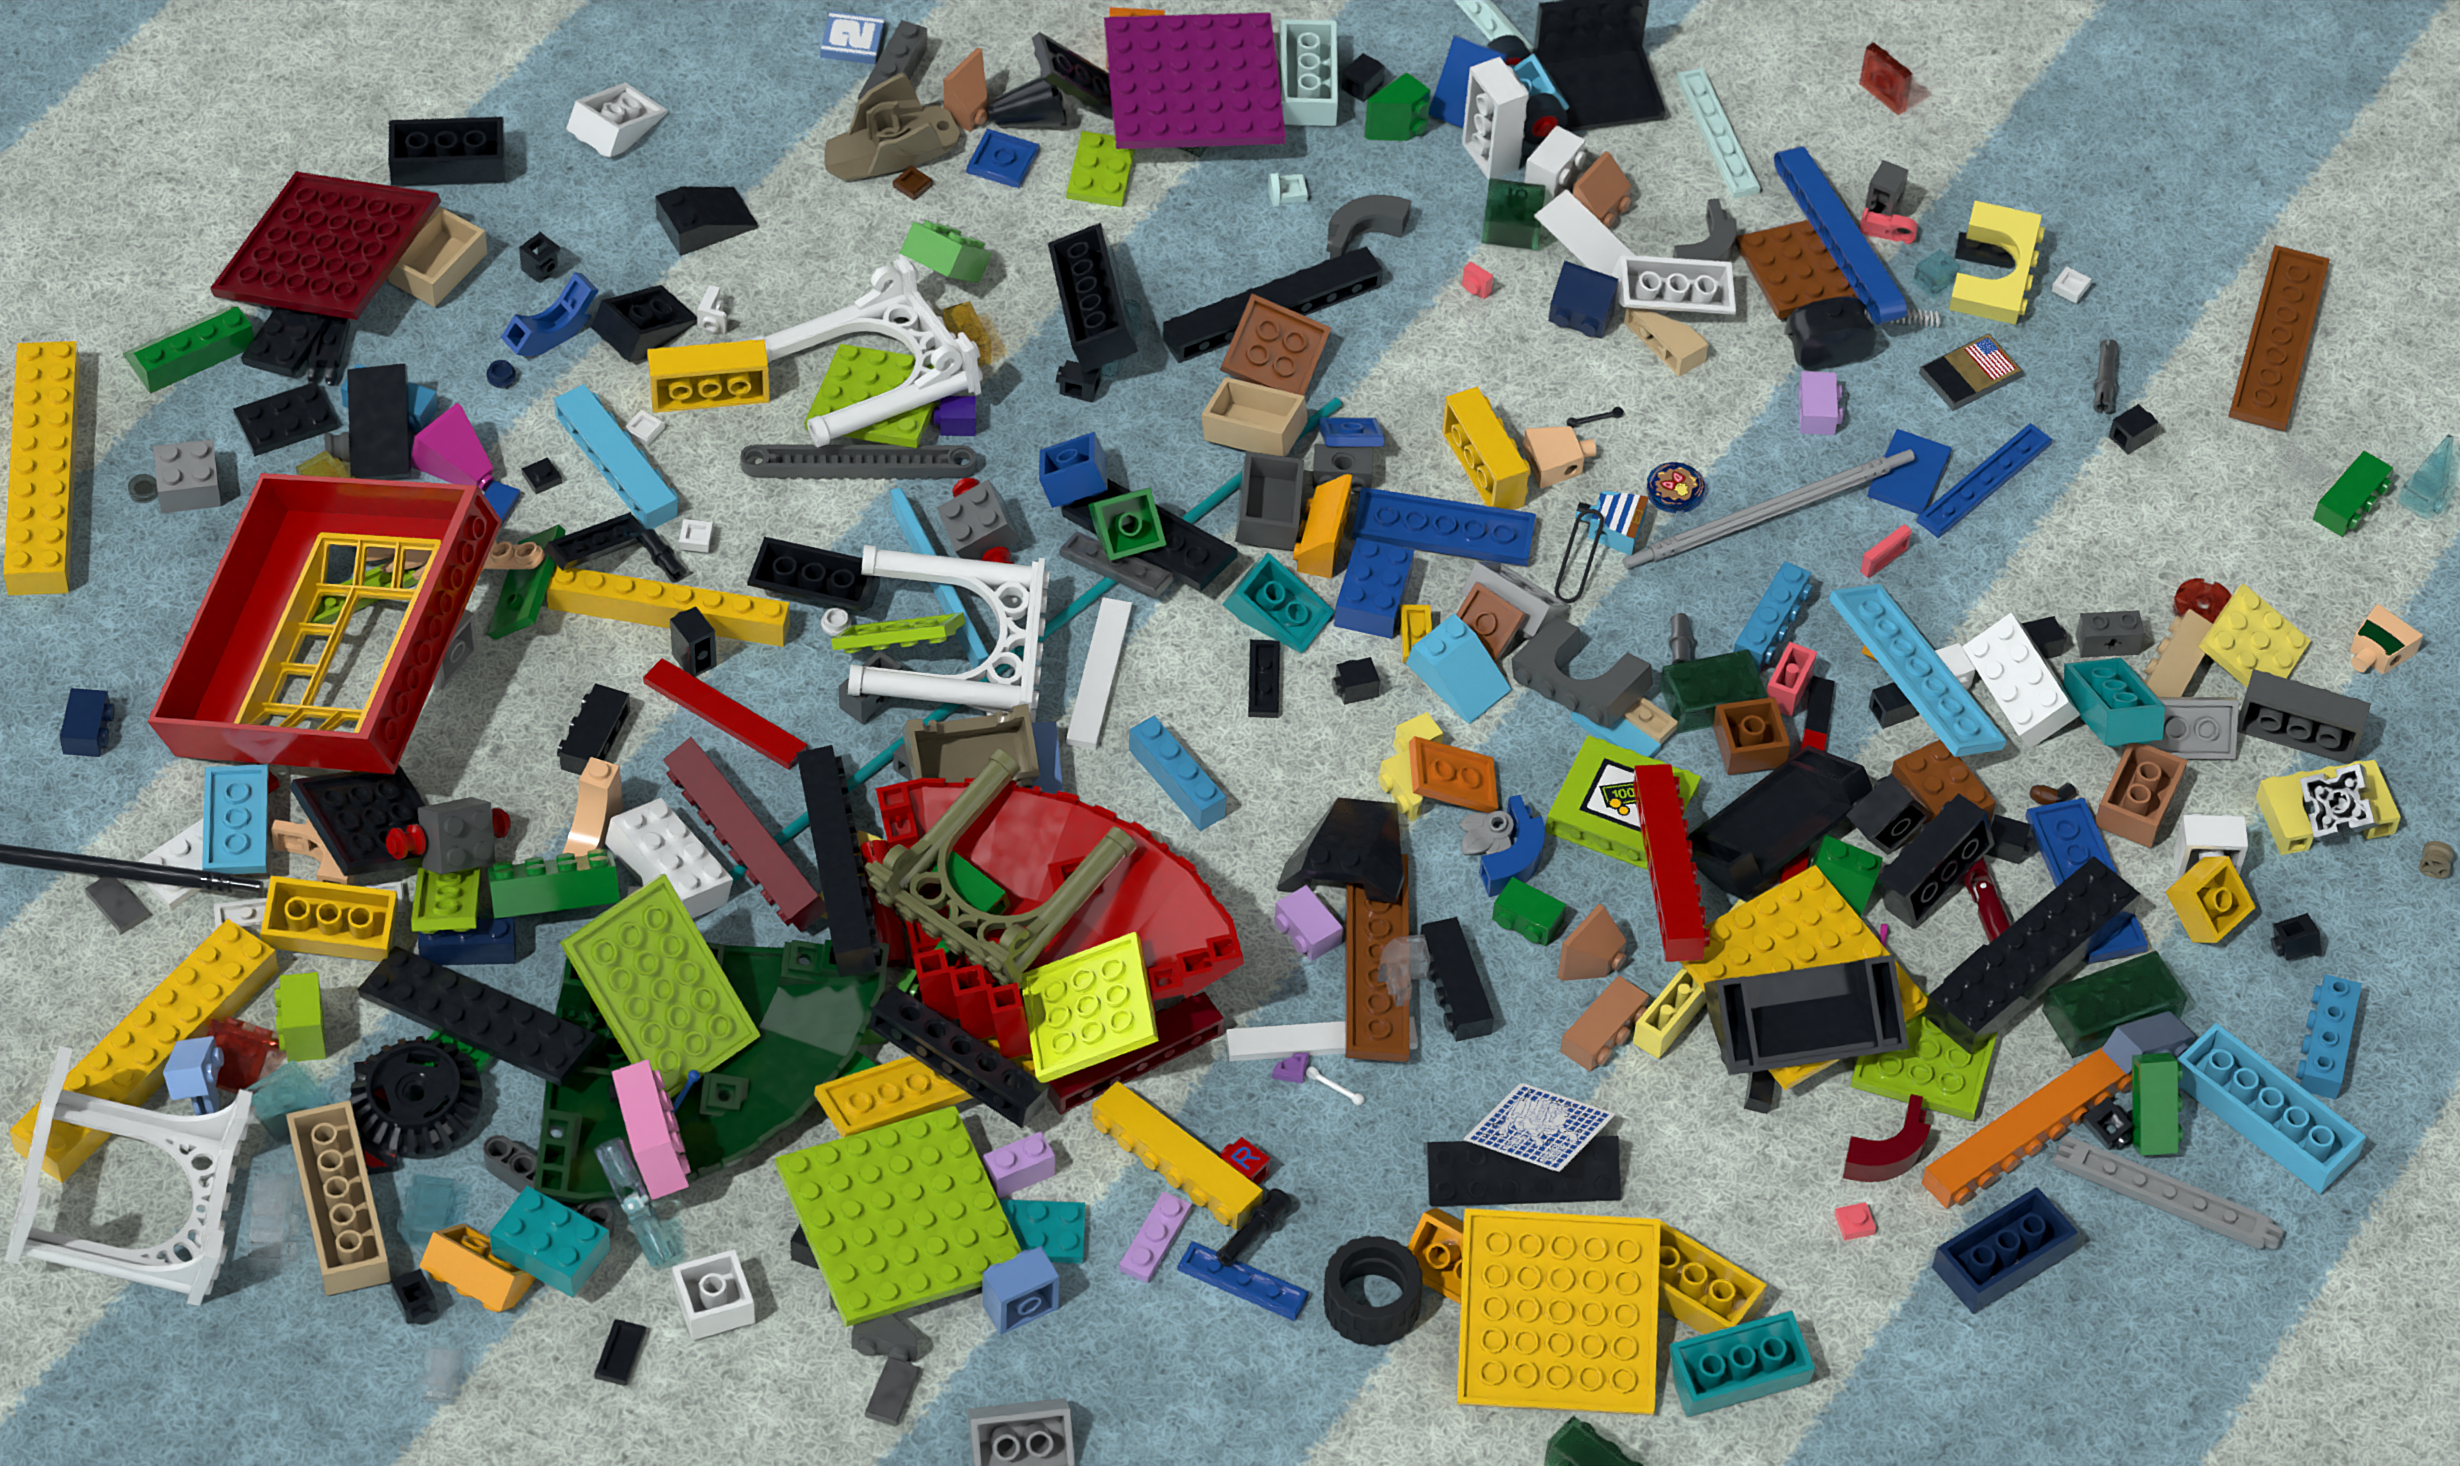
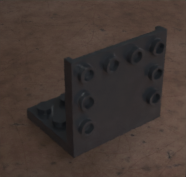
M1558 0L1539 3L1533 53L1547 69L1569 105V108L1565 110L1567 114L1565 130L1573 132L1665 119L1666 110L1643 49L1649 0Z

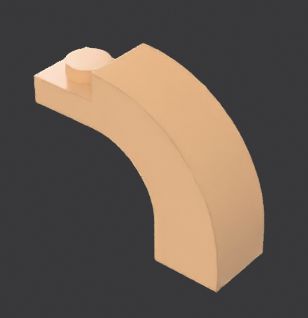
M307 819L305 825L281 820L274 821L271 828L274 850L303 854L318 860L321 865L316 874L317 881L355 886V875H343L309 819Z

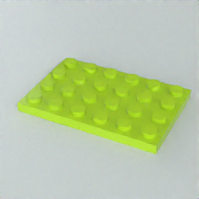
M660 874L559 942L631 1064L649 1059L653 1071L659 1069L663 1078L665 1088H662L661 1091L665 1090L666 1093L668 1092L670 1098L681 1092L688 1080L690 1070L699 1071L701 1078L705 1072L711 1071L761 1036L666 874Z

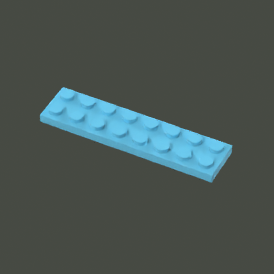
M1881 584L1832 590L1829 601L1954 757L2003 750L2007 740Z

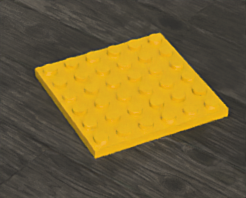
M1814 865L1703 926V928L1709 929L1710 946L1704 948L1703 960L1679 962L1705 992L1704 983L1714 980L1853 962L1867 958L1888 956L1890 953L1819 868ZM1895 961L1904 1021L1907 1022L1925 1011L1927 998ZM1840 1059L1775 1068L1768 1071L1786 1091Z
M1465 1208L1456 1405L1653 1416L1655 1414L1661 1219Z

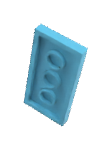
M268 764L205 767L202 870L229 874L267 873Z

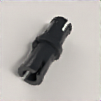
M654 529L645 530L641 534L642 537H639V542L651 555V561L655 566L659 565L671 582L680 581L684 577L683 574H686V569L674 556V550L669 545L666 546Z

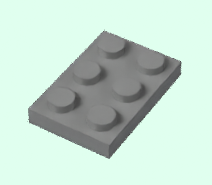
M2157 697L2165 706L2163 739L2153 740L2147 745L2183 759H2236L2239 708L2237 697Z

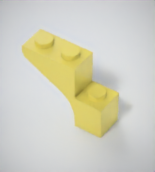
M1428 712L1396 726L1393 744L1398 754L1381 761L1380 775L1378 776V781L1383 791H1389L1394 798V803H1397L1398 811L1401 814L1405 813L1411 822L1417 820L1421 815L1420 804L1422 803V795L1414 794L1412 790L1409 741L1414 736L1442 743L1443 732Z

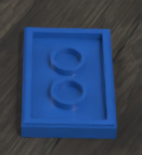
M1454 35L1428 115L1464 128L1470 67L1500 57L1505 63L1507 54L1462 36Z
M1897 429L1884 457L1888 458L1911 449L1914 454V460L1892 468L1889 473L1874 478L1867 497L1920 515L1925 511L1951 454L1952 447Z

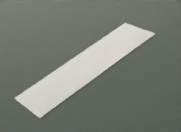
M1567 189L1534 215L1589 269L1612 276V271L1620 255L1636 256ZM1647 309L1663 316L1670 311Z

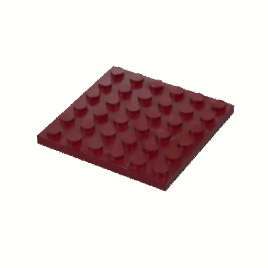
M295 171L210 287L214 297L358 320L436 210L441 199L438 193Z

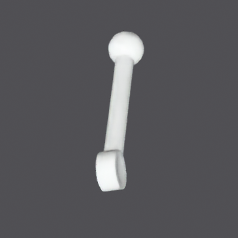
M1309 1067L1305 1072L1309 1078L1317 1079L1349 1097L1355 1105L1363 1104L1364 1096L1362 1094L1352 1093L1319 1074L1316 1068Z

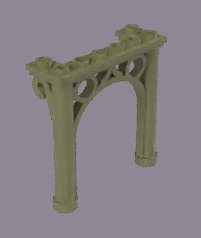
M997 749L988 759V765L921 840L910 849L901 844L895 845L886 854L882 865L875 860L873 864L868 862L864 867L870 877L868 882L877 891L875 896L883 905L888 908L893 905L899 910V914L909 923L916 921L922 925V930L931 938L936 939L939 937L943 939L946 947L956 955L964 954L968 957L971 965H982L983 970L985 969L990 972L992 978L999 985L1003 986L1018 982L1020 990L1022 988L1020 982L1023 980L1021 974L1124 857H1129L1137 845L1127 833L1113 826L1053 896L1040 907L1027 913L1012 916L993 915L982 912L967 904L957 895L950 884L948 861L951 851L959 838L1020 771V766L1010 755ZM938 858V872H926ZM928 883L941 884L942 887L940 895L932 900H927L919 895V890ZM948 905L951 910L949 919L947 920L938 914L936 910ZM966 927L978 928V940L962 929ZM1007 929L1003 933L999 945L992 940L990 942L986 941V936L990 931Z

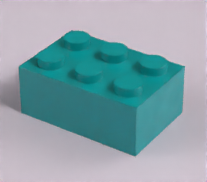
M529 1186L524 1188L489 1232L492 1254L572 1298L575 1297L610 1252L608 1229Z

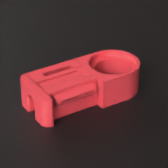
M1865 208L1859 230L1865 235L1895 242L1900 240L1905 241L1904 244H1911L1916 238L1918 224L1909 217L1893 214L1892 217L1868 211V208ZM1898 228L1908 229L1911 233H1902Z

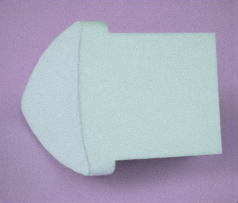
M1269 173L1268 191L1274 207H1278L1280 204L1305 202L1308 200L1303 174L1279 176L1278 173Z

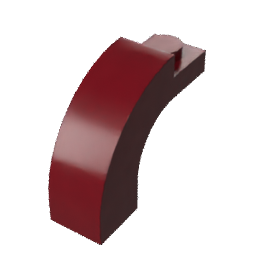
M1910 1094L1904 1127L1897 1135L1885 1140L1850 1137L1843 1179L1859 1182L1886 1181L1904 1174L1919 1161L1925 1150L1931 1125L1924 1124L1927 1110L1921 1109L1923 1096Z

